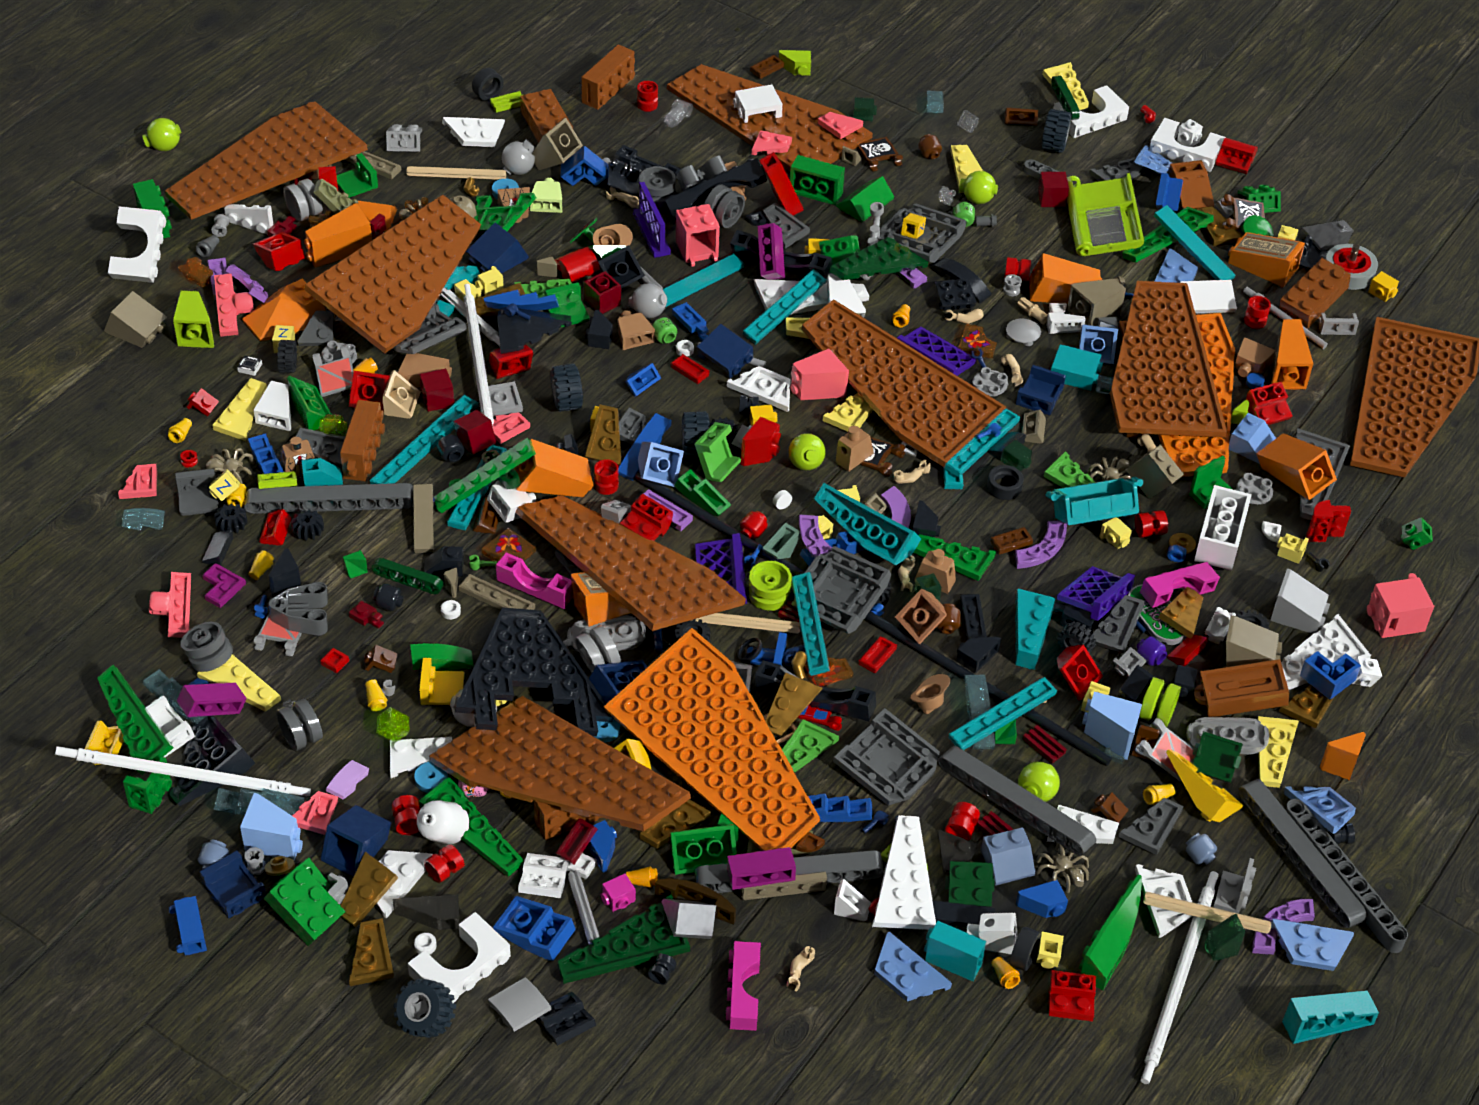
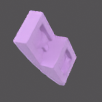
M351 760L332 779L326 791L341 799H345L355 791L356 784L368 775L369 768Z

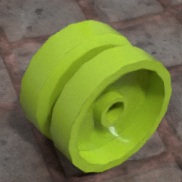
M764 561L756 564L751 569L749 575L748 597L751 603L757 608L772 611L781 609L786 605L791 595L792 574L789 568L776 561Z
M1153 677L1144 695L1139 719L1149 722L1157 711L1156 718L1162 720L1167 728L1176 707L1181 686L1171 683L1163 694L1164 680Z

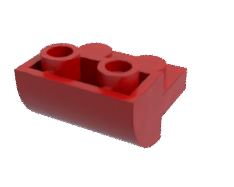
M1225 138L1221 144V150L1215 165L1247 174L1258 147Z
M589 247L578 249L555 259L557 270L561 271L562 278L570 279L571 282H577L580 278L591 276L594 272L600 270L598 260Z
M1282 382L1249 390L1246 396V400H1249L1248 413L1265 420L1267 425L1291 419L1293 415L1286 402L1288 395Z
M642 494L631 505L632 511L620 522V525L648 540L655 541L659 535L663 537L666 534L673 519V511Z
M1330 500L1319 502L1314 508L1306 538L1309 539L1308 542H1326L1327 537H1343L1351 514L1350 506H1331Z
M1052 970L1048 995V1016L1093 1021L1096 976Z

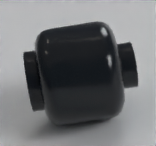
M455 435L444 436L437 444V450L447 462H456L464 454V446Z
M386 583L378 586L373 596L376 606L388 611H394L397 607H401L404 600L399 587Z

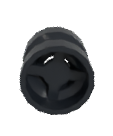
M741 395L739 413L745 414L750 412L751 406H758L759 397L753 396L748 398Z
M1345 823L1335 834L1328 830V834L1337 845L1340 842L1353 844L1355 841V830L1352 823Z
M661 953L654 960L655 965L650 967L648 977L657 984L665 985L670 978V973L675 970L677 963L669 955Z

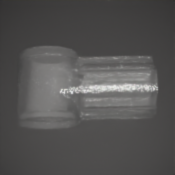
M676 99L671 111L665 116L667 125L674 128L684 117L688 118L692 113L693 105Z

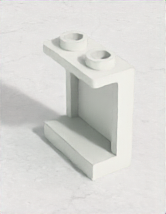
M773 85L735 91L733 105L738 109V115L743 119L744 123H748L749 115L770 111L773 112L775 118L782 117L783 104Z
M165 696L154 700L146 707L174 747L164 758L195 737L190 725L186 720H182L170 706Z

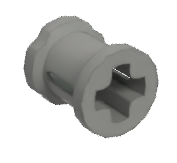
M218 214L214 218L215 224L211 230L217 237H224L227 234L226 227L229 225L230 220L226 215Z
M257 847L248 849L244 856L247 862V869L252 875L262 874L265 871L266 865L263 860L264 852Z

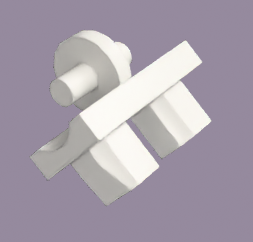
M1217 607L1205 631V634L1209 636V641L1216 644L1224 641L1228 633L1231 615L1236 616L1235 613H1228L1227 610Z

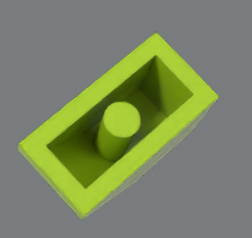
M779 50V59L784 62V69L794 75H810L811 51Z

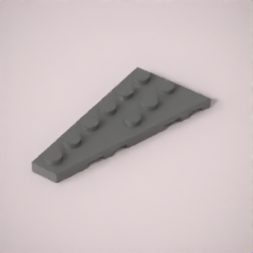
M1297 428V439L1327 451L1337 478L1350 445ZM1336 481L1310 500L1299 494L1300 516L1302 518L1311 520L1315 506L1319 502L1329 499Z

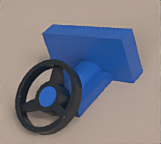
M779 632L776 650L762 648L763 644L758 638H750L740 646L737 656L742 662L750 661V664L761 665L764 660L782 666L787 633ZM752 642H759V646L755 647L754 645L750 646L749 644ZM747 646V649L745 650L746 655L744 656V658H741L742 651Z

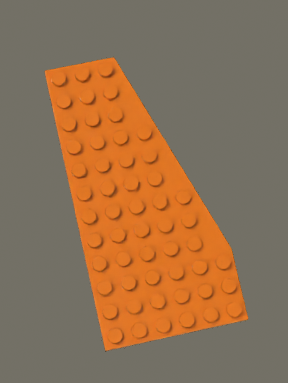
M1221 313L1196 315L1227 434L1225 437L1158 434L1162 447L1184 474L1181 477L1194 476V471L1199 466H1204L1211 460L1221 456L1226 458L1222 473H1227L1235 347ZM1119 321L1118 327L1122 338L1127 321Z
M693 628L685 633L604 706L608 714L637 740L641 741L646 748L713 808L732 821L739 828V831L761 851L792 848L820 821L816 809L806 795L788 759L737 672L734 663Z

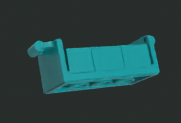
M1132 477L1131 479L1119 478L1054 489L1053 492L1047 491L1046 497L1054 501L1055 518L1067 525L1139 513L1137 486H1142L1143 480L1137 477Z

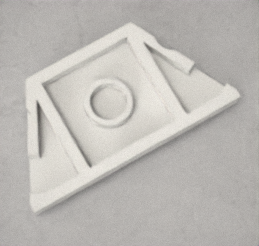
M443 117L442 120L443 125H448L451 128L450 132L458 139L462 146L495 147L505 122L503 119Z
M758 366L749 372L740 374V378L734 381L732 379L727 381V387L750 397H759V400L786 412L789 411L791 379Z
M388 850L379 860L381 864L398 876L395 883L376 903L382 911L384 918L391 914L426 872L424 861L433 854Z
M1136 865V875L1142 876L1141 889L1143 895L1146 892H1151L1192 902L1183 875L1167 873L1160 869L1151 871L1143 869V865ZM1147 905L1159 938L1192 917V915Z

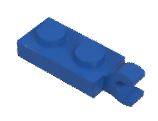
M687 302L672 308V315L691 333L697 332L702 341L708 336L706 333L709 332V329L706 327V321Z

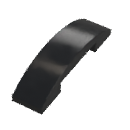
M622 145L615 154L619 161L624 162V164L627 163L628 166L632 165V168L633 166L640 168L641 171L653 166H661L637 156V150ZM669 163L661 166L673 171L676 177L681 168Z
M941 258L930 265V268L942 277L947 274L954 280L969 278L976 302L981 303L991 296V292L984 282L963 264L952 259Z

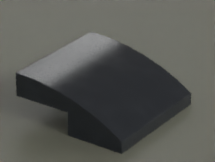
M573 992L549 1003L552 1010L537 1018L545 1032L557 1046L596 1026L595 1019L584 1009L583 1002Z

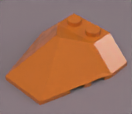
M304 279L280 288L265 303H261L242 319L259 341L273 339L276 325L294 326L295 335L299 334V331H303L315 311H326L322 303L304 290L305 284H307Z

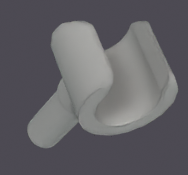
M386 680L381 689L386 696H392L395 692L392 680Z

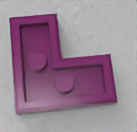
M217 563L203 574V579L214 585L205 595V600L219 608L225 605L246 585L244 578Z

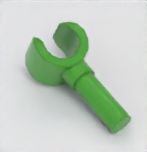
M477 555L469 557V564L473 570H478L481 566H496L497 561H480Z

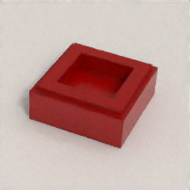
M332 648L320 661L322 666L337 674L349 662V656Z

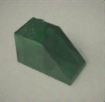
M1237 914L1231 915L1209 931L1205 941V949L1208 954H1211L1213 961L1238 955L1246 931Z

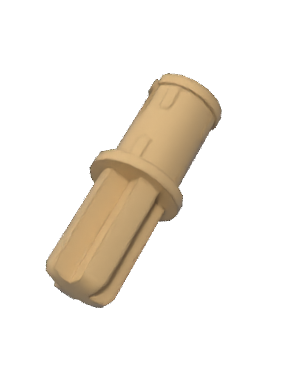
M1024 297L1019 299L1018 306L1025 310L1028 316L1034 317L1041 324L1047 322L1048 314L1038 308L1037 304L1034 305Z

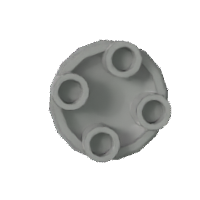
M1029 319L1012 320L1006 327L1007 339L1023 343L1025 346L1033 345V341H1036L1041 334L1040 327Z
M329 341L321 352V358L324 363L341 359L343 356L340 347L347 345L353 364L357 359L355 345Z
M984 367L981 369V372L974 376L972 384L989 396H997L1007 389L1008 376L1005 373Z
M1246 473L1237 483V491L1252 494L1251 504H1265L1273 496L1272 481L1270 479H1263L1251 473Z

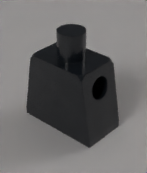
M1056 601L1053 612L1062 614V627L1073 621L1075 624L1079 622L1080 626L1084 624L1086 626L1085 629L1089 628L1091 634L1097 621L1091 619L1092 612L1060 601Z

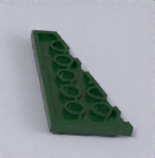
M887 237L832 265L829 272L842 280L860 278V275L864 274L869 277L874 276V273L877 272L882 275L901 272L904 268L909 270H915L917 266L927 268L929 262L910 251L908 247L900 245L893 238Z
M672 894L665 899H673ZM661 902L658 905L650 906L649 910L641 915H635L611 929L609 934L602 938L594 939L592 944L587 947L579 948L558 961V968L563 984L651 962L661 953L670 957L690 952V944L687 937H673Z

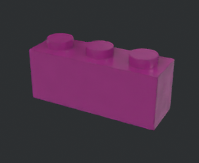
M774 223L758 226L761 276L767 280L785 278L782 228Z
M236 682L184 685L177 702L187 717L240 714L247 698Z
M791 847L727 856V872L732 890L795 881L796 865Z

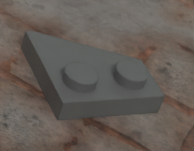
M331 310L315 311L300 336L298 345L327 346L329 341H333L334 313Z
M631 408L626 411L619 421L621 441L631 446L645 427V415Z

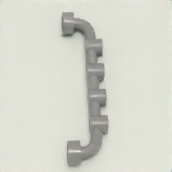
M874 202L870 205V213L874 217L873 225L870 227L868 247L877 243L880 237V216L884 213V206L880 202ZM866 274L860 275L866 281L872 277H868Z

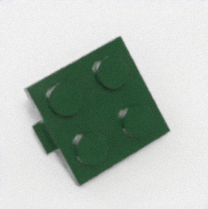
M1203 731L1200 743L1195 744L1192 754L1195 755L1193 765L1198 768L1197 773L1201 772L1206 776L1231 783L1235 768L1238 769L1242 757H1240L1243 744Z
M950 861V876H946L945 889L949 890L948 902L975 906H992V892H994L993 863Z

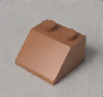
M920 589L895 618L921 644L947 614L944 606L932 593Z

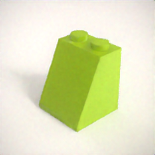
M181 291L173 319L178 346L214 348L210 318L198 291Z

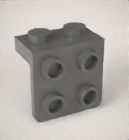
M214 469L176 473L179 511L182 516L217 512L218 499H215L209 492L211 490L209 488L210 483L216 479Z

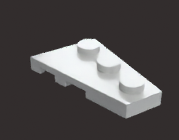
M230 204L224 208L225 215L229 218L230 223L267 234V230L274 225L271 205H266L265 207H259V205L246 207L245 205Z
M452 737L390 740L391 778L397 777L398 773L407 770L408 772L415 771L416 767L430 762L429 755L451 742Z
M1058 805L1057 809L1091 830L1096 836V843L1113 844L1119 825L1118 822ZM1047 838V841L1054 842L1051 838Z

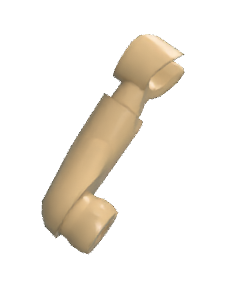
M610 187L611 194L606 191V198L609 200L617 198V200L625 202L631 208H637L639 205V199L636 196L622 192L618 193L613 187Z
M975 309L966 314H957L952 310L945 311L952 313V317L945 318L946 320L955 319L965 324L973 323L983 317L981 309Z
M1006 354V356L1001 358L1004 366L1010 365L1013 375L1012 383L1015 382L1016 387L1023 383L1020 366L1012 354Z
M1143 434L1137 438L1138 444L1140 446L1145 445L1147 452L1156 447L1148 434Z
M923 460L918 468L909 473L897 470L893 474L894 481L898 484L913 483L922 473L930 472V463L926 466V460Z
M912 555L910 558H906L898 569V575L902 583L901 591L904 588H908L912 592L913 584L909 582V574L915 566V558Z
M810 946L805 947L792 960L790 977L786 987L789 984H794L796 986L795 991H798L801 984L798 979L801 976V970L814 959L815 950L813 947L811 949Z

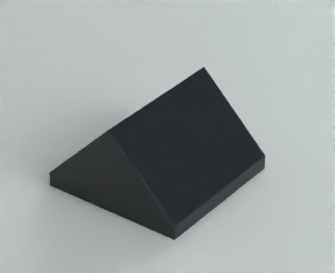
M629 245L598 261L602 271H606L621 285V289L645 276Z
M287 548L284 549L269 574L272 598L287 589L301 586L299 568L290 550Z

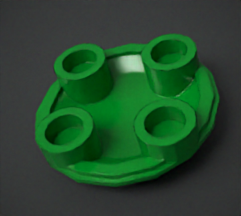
M1249 216L1241 226L1243 233L1248 232L1273 237V229L1270 223L1261 216Z

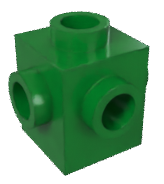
M1420 517L1402 526L1401 539L1412 550L1433 542L1432 527Z

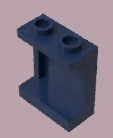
M722 324L697 346L698 357L702 360L706 357L725 370L727 377L730 379L737 375L746 363H750L754 356L753 346Z
M1032 365L1030 375L1024 387H1020L1018 391L1016 405L1034 411L1041 409L1043 414L1051 415L1064 389L1066 375Z
M238 851L200 871L202 884L228 918L242 913L246 908L261 902L266 896L263 883H258L243 864L242 856Z

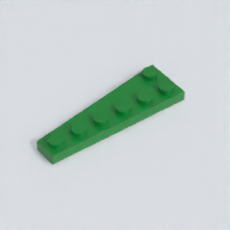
M1188 206L1177 213V216L1193 232L1207 227L1208 224L1214 221V215ZM1160 225L1144 237V244L1141 247L1123 251V258L1137 263L1177 240L1163 225Z
M110 666L97 678L109 702V707L116 717V723L122 731L124 742L128 745L131 757L158 762L161 757H164L174 748L116 666ZM137 770L141 775H143L146 772Z
M450 777L446 778L419 800L421 808L431 801H447L457 803L463 810H466L469 817L468 831L464 832L461 840L507 877L523 865L521 856L502 838L497 829H494L488 823V819L479 813L473 802H470L464 796V792Z

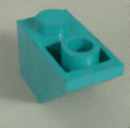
M321 458L302 460L305 486L343 485L341 468Z

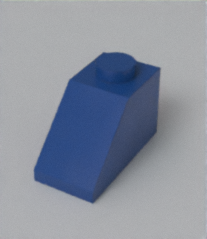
M605 820L593 825L598 830L586 847L592 857L597 860V865L603 873L608 869L615 849V838H617L615 829L612 826L609 827Z
M1058 880L1018 891L1016 900L1017 907L1044 918L1062 915L1065 913L1068 899Z

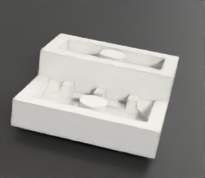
M527 853L518 892L561 898L569 862L562 857Z

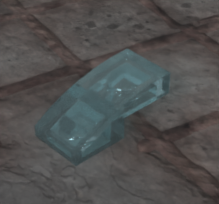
M927 91V112L943 113V91Z
M149 508L126 509L123 511L122 527L141 530L142 526L162 530L165 511Z

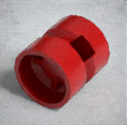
M653 81L640 82L637 86V107L646 112L654 111L658 107V85Z
M1007 257L1005 277L1013 274L1019 276L1022 281L1029 282L1031 260L1021 259L1018 261L1017 258Z
M1253 296L1249 299L1244 317V322L1248 327L1261 329L1266 325L1271 303L1267 298Z
M603 459L594 466L595 489L598 493L610 495L619 488L618 465L613 460Z
M1160 510L1153 511L1151 514L1148 512L1136 514L1135 529L1138 537L1144 538L1150 537L1152 534L1155 536L1167 534L1168 519L1166 513Z
M412 795L396 798L392 802L396 831L402 835H412L419 832L417 827V815L420 811L418 799Z
M958 802L953 808L952 816L948 820L945 831L952 839L966 842L972 837L980 817V812L976 806L970 803Z
M448 844L439 850L438 854H433L424 861V866L430 877L440 884L450 877V873L454 874L462 869L465 863L459 851L452 844Z

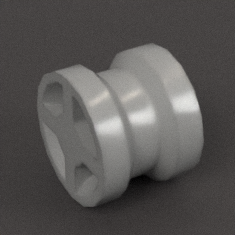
M1013 274L1006 276L1003 287L1004 293L1008 296L1019 295L1022 279Z

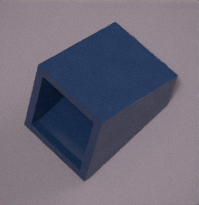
M496 222L466 251L470 256L469 260L475 266H481L480 269L483 273L491 270L492 266H495L502 274L529 258L518 240Z
M355 805L327 825L321 861L354 877L364 853L367 852L374 857L388 840L391 822Z

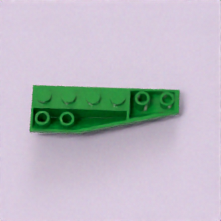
M1139 874L1134 881L1130 880L1125 890L1126 893L1121 895L1115 909L1112 910L1101 930L1094 932L1091 939L1092 945H1087L1082 953L1083 959L1079 966L1081 974L1096 976V987L1104 990L1122 960L1132 935L1141 897L1142 876Z

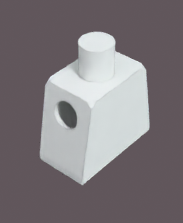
M492 485L487 500L504 522L507 523L521 518L516 514L517 507L526 503L536 502V496L534 493L518 491L516 488L506 489L503 485Z
M1016 913L982 914L980 925L968 924L967 933L985 940V950L1012 954L1018 937Z

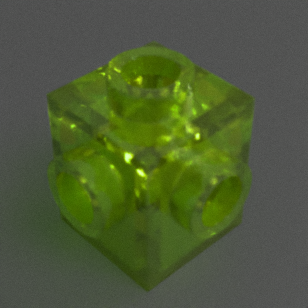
M390 707L377 716L376 733L389 740H400L409 733V717Z

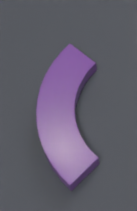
M234 264L228 266L226 272L232 274V276L248 288L250 295L265 303L268 293L266 291L263 292L264 288L257 281L251 280L250 275Z
M893 486L881 494V499L888 506L892 520L909 528L911 521L909 504L904 495Z
M799 515L801 537L810 554L816 558L820 554L825 555L832 551V547L827 544L820 532L818 516Z
M1048 521L1046 535L1039 544L1026 549L1015 550L1014 555L1017 569L1036 566L1052 558L1064 543L1067 524L1061 521Z
M1313 899L1288 901L1286 904L1269 911L1263 917V920L1271 922L1273 919L1296 923L1313 921L1315 917ZM1271 928L1268 934L1255 931L1252 953L1274 955L1276 939L1279 936L1275 928Z

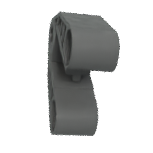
M719 155L708 160L697 171H695L693 165L681 169L676 178L682 191H684L686 188L699 185L704 180L714 178L719 173L727 172V169Z
M315 582L290 588L269 601L271 621L289 631L318 636L325 634L328 630L327 613L322 609L313 608H323L328 604L326 584Z

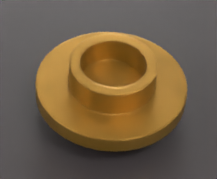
M1177 533L1171 536L1169 546H1182L1187 550V554H1190L1195 550L1196 542L1188 534Z
M277 856L265 865V872L270 876L284 875L294 869L295 862L292 858Z

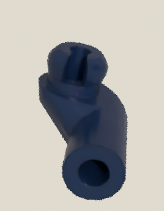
M804 644L785 651L782 660L786 666H792V659L798 651L805 652Z

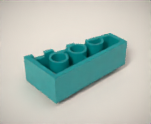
M1017 589L1015 600L1017 666L1035 670L1053 614L1055 598Z
M1355 991L1291 998L1282 1022L1292 1043L1296 1044L1373 1025L1379 1012L1368 991Z

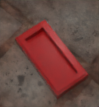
M684 354L671 362V368L696 384H699L710 374L708 369Z
M880 636L860 658L859 665L876 673L897 649V644Z

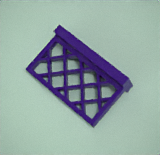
M639 182V209H634L633 215L653 257L670 255L671 249L665 239V223L645 182Z
M921 326L906 336L900 335L897 337L903 343L956 376L977 362V359ZM921 333L926 337H919L918 335Z
M740 533L732 534V539L695 544L696 562L704 565L706 562L712 564L709 567L712 571L716 568L722 570L718 574L720 578L726 574L732 576L727 583L746 598L745 604H747L743 548ZM724 546H730L725 553L719 550ZM703 549L711 550L706 556L700 553V550ZM715 553L721 556L717 561L710 559ZM725 559L731 562L727 567L721 565Z
M1092 566L1057 595V600L1092 612L1091 619L1098 621L1114 608L1125 595L1129 594L1133 588L1135 575L1127 573L1121 577Z

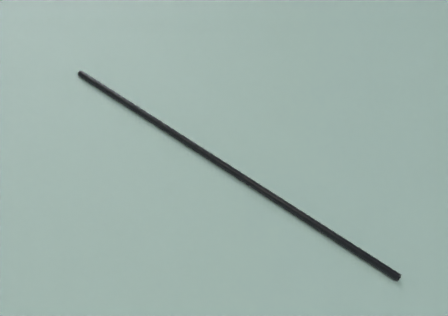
M640 472L636 474L635 480L732 538V534L740 533L742 545L752 551L756 550L759 545L756 541L660 483L641 479ZM762 549L759 552V555L768 561L784 564L789 568L793 576L805 573V571L785 559H776ZM869 611L864 618L1000 702L1011 697L926 644H919L911 635L873 612ZM1031 709L1023 714L1028 719L1104 765L1108 766L1110 764L1111 756L1035 710Z

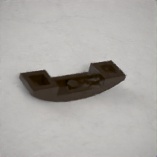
M659 879L655 882L656 896L665 899L672 894L674 900L679 896L690 901H701L716 905L715 918L734 925L736 909L716 891L687 880Z

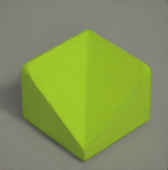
M1245 400L1232 411L1231 423L1240 424L1248 413L1249 400Z

